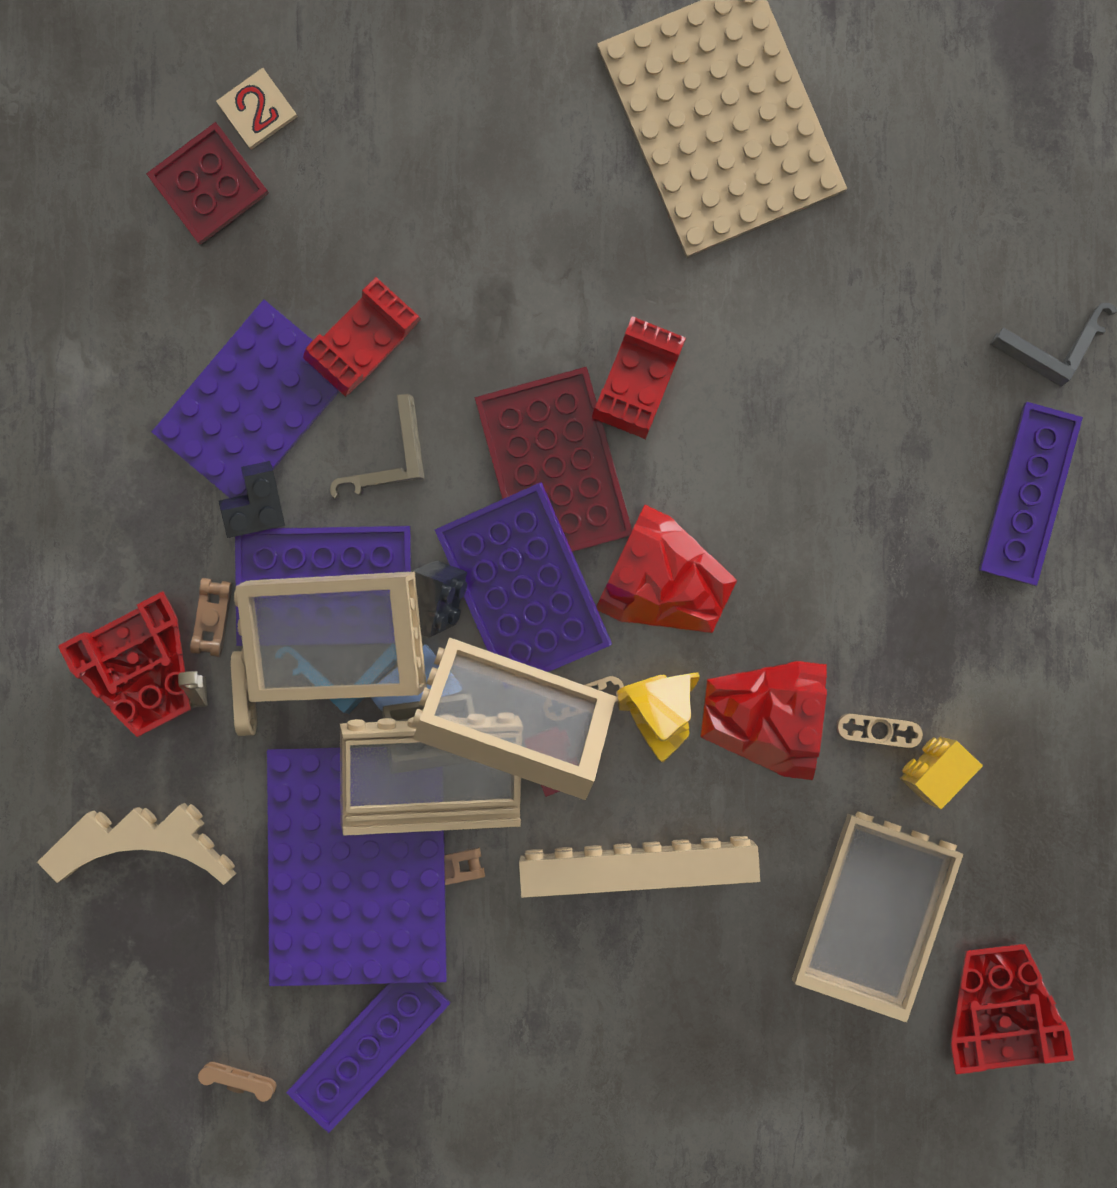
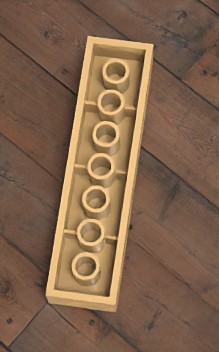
M748 836L730 837V842L718 841V838L701 839V844H691L689 840H673L672 846H661L660 842L642 843L643 848H632L631 844L624 843L614 844L612 850H602L601 845L585 846L584 851L572 852V847L555 848V853L543 854V849L526 850L525 855H520L519 859L521 898L760 882L758 846L753 840L748 839Z

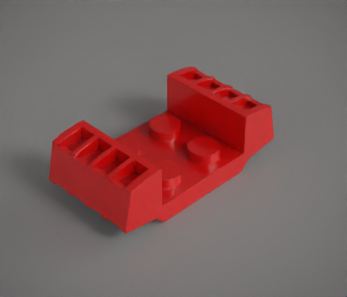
M375 277L362 290V298L324 336L319 334L307 346L303 359L347 397L404 340L407 334L420 322L421 318Z
M632 316L591 418L646 440L686 338Z

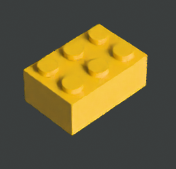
M933 737L922 748L925 753L917 761L913 758L902 769L904 774L900 779L925 803L942 809L983 765L957 740L944 737L936 739Z

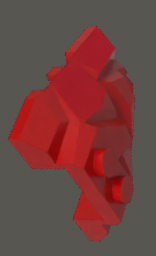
M644 505L596 608L599 612L620 622L713 633L737 580L677 524L672 517Z
M164 591L137 604V609L91 633L83 632L58 645L70 672L77 679H81L91 689V692L97 698H100L136 737H140L191 710L190 699L184 690L179 687L178 674L185 672L178 619Z
M794 661L778 666L707 679L700 737L783 777L813 780L817 757H819L827 697V689L825 688L827 664Z
M1026 944L965 951L950 1042L954 1073L956 1075L1038 1063L1048 1064L1074 1061L1070 1030L1066 1022L1062 1021L1055 1007L1056 1003L1052 995H1049L1041 980L1043 977Z

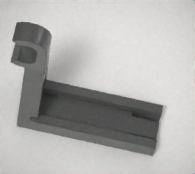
M1102 303L1097 306L1063 362L1004 327L999 334H995L990 345L1062 387L1071 380L1095 334L1103 335L1106 332L1105 328L1097 323V318L1101 311L1107 312L1108 315H1113L1117 312V309L1110 303Z

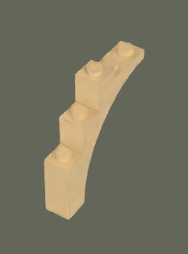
M185 803L179 805L159 825L155 823L157 821L155 815L147 808L143 810L140 807L134 808L113 829L110 827L112 824L110 819L100 811L97 813L95 810L88 812L37 861L56 883L65 880L81 866L98 857L130 850L159 851L187 859L207 870L223 885L228 883L237 874L233 870L235 867L233 862L224 854L220 856L213 849L215 845L211 839L203 833L201 835L197 833L205 824L201 820L203 816L192 804L187 806Z

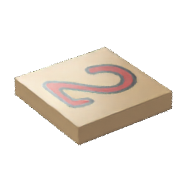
M264 68L216 100L250 150L298 117Z

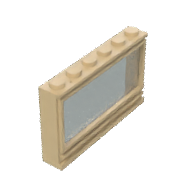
M504 713L491 718H485L482 715H470L467 719H455L452 716L440 717L522 746L523 726L518 716L515 717L512 714ZM414 717L409 718L408 721H395L394 719L383 718L379 719L378 722L368 723L355 719L340 724V824L343 836L521 827V777L413 740L417 729L411 726Z

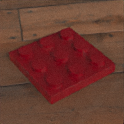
M216 122L146 173L199 245L269 194L268 190Z

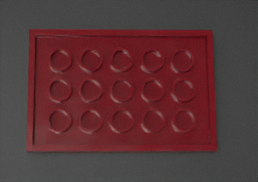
M587 366L474 397L502 499L542 482L572 552L630 536L632 527L603 423L591 418L597 401Z

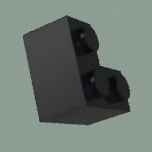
M270 461L241 467L247 494L218 501L227 538L285 526L274 471Z

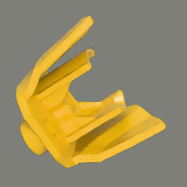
M698 672L668 678L666 675H658L617 690L619 710L631 713L644 740L660 762H664L689 737L690 728L688 722L691 720L690 692L699 681L700 676Z

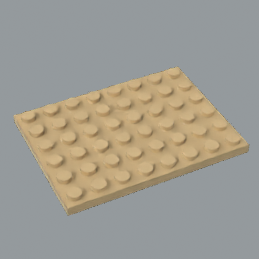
M700 0L597 43L601 58L686 258L847 190V186L767 0Z

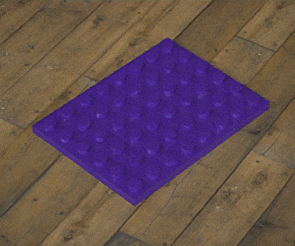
M350 747V806L444 802L443 766L391 773L386 747ZM340 748L268 749L269 986L447 982L444 830L343 836L340 824Z

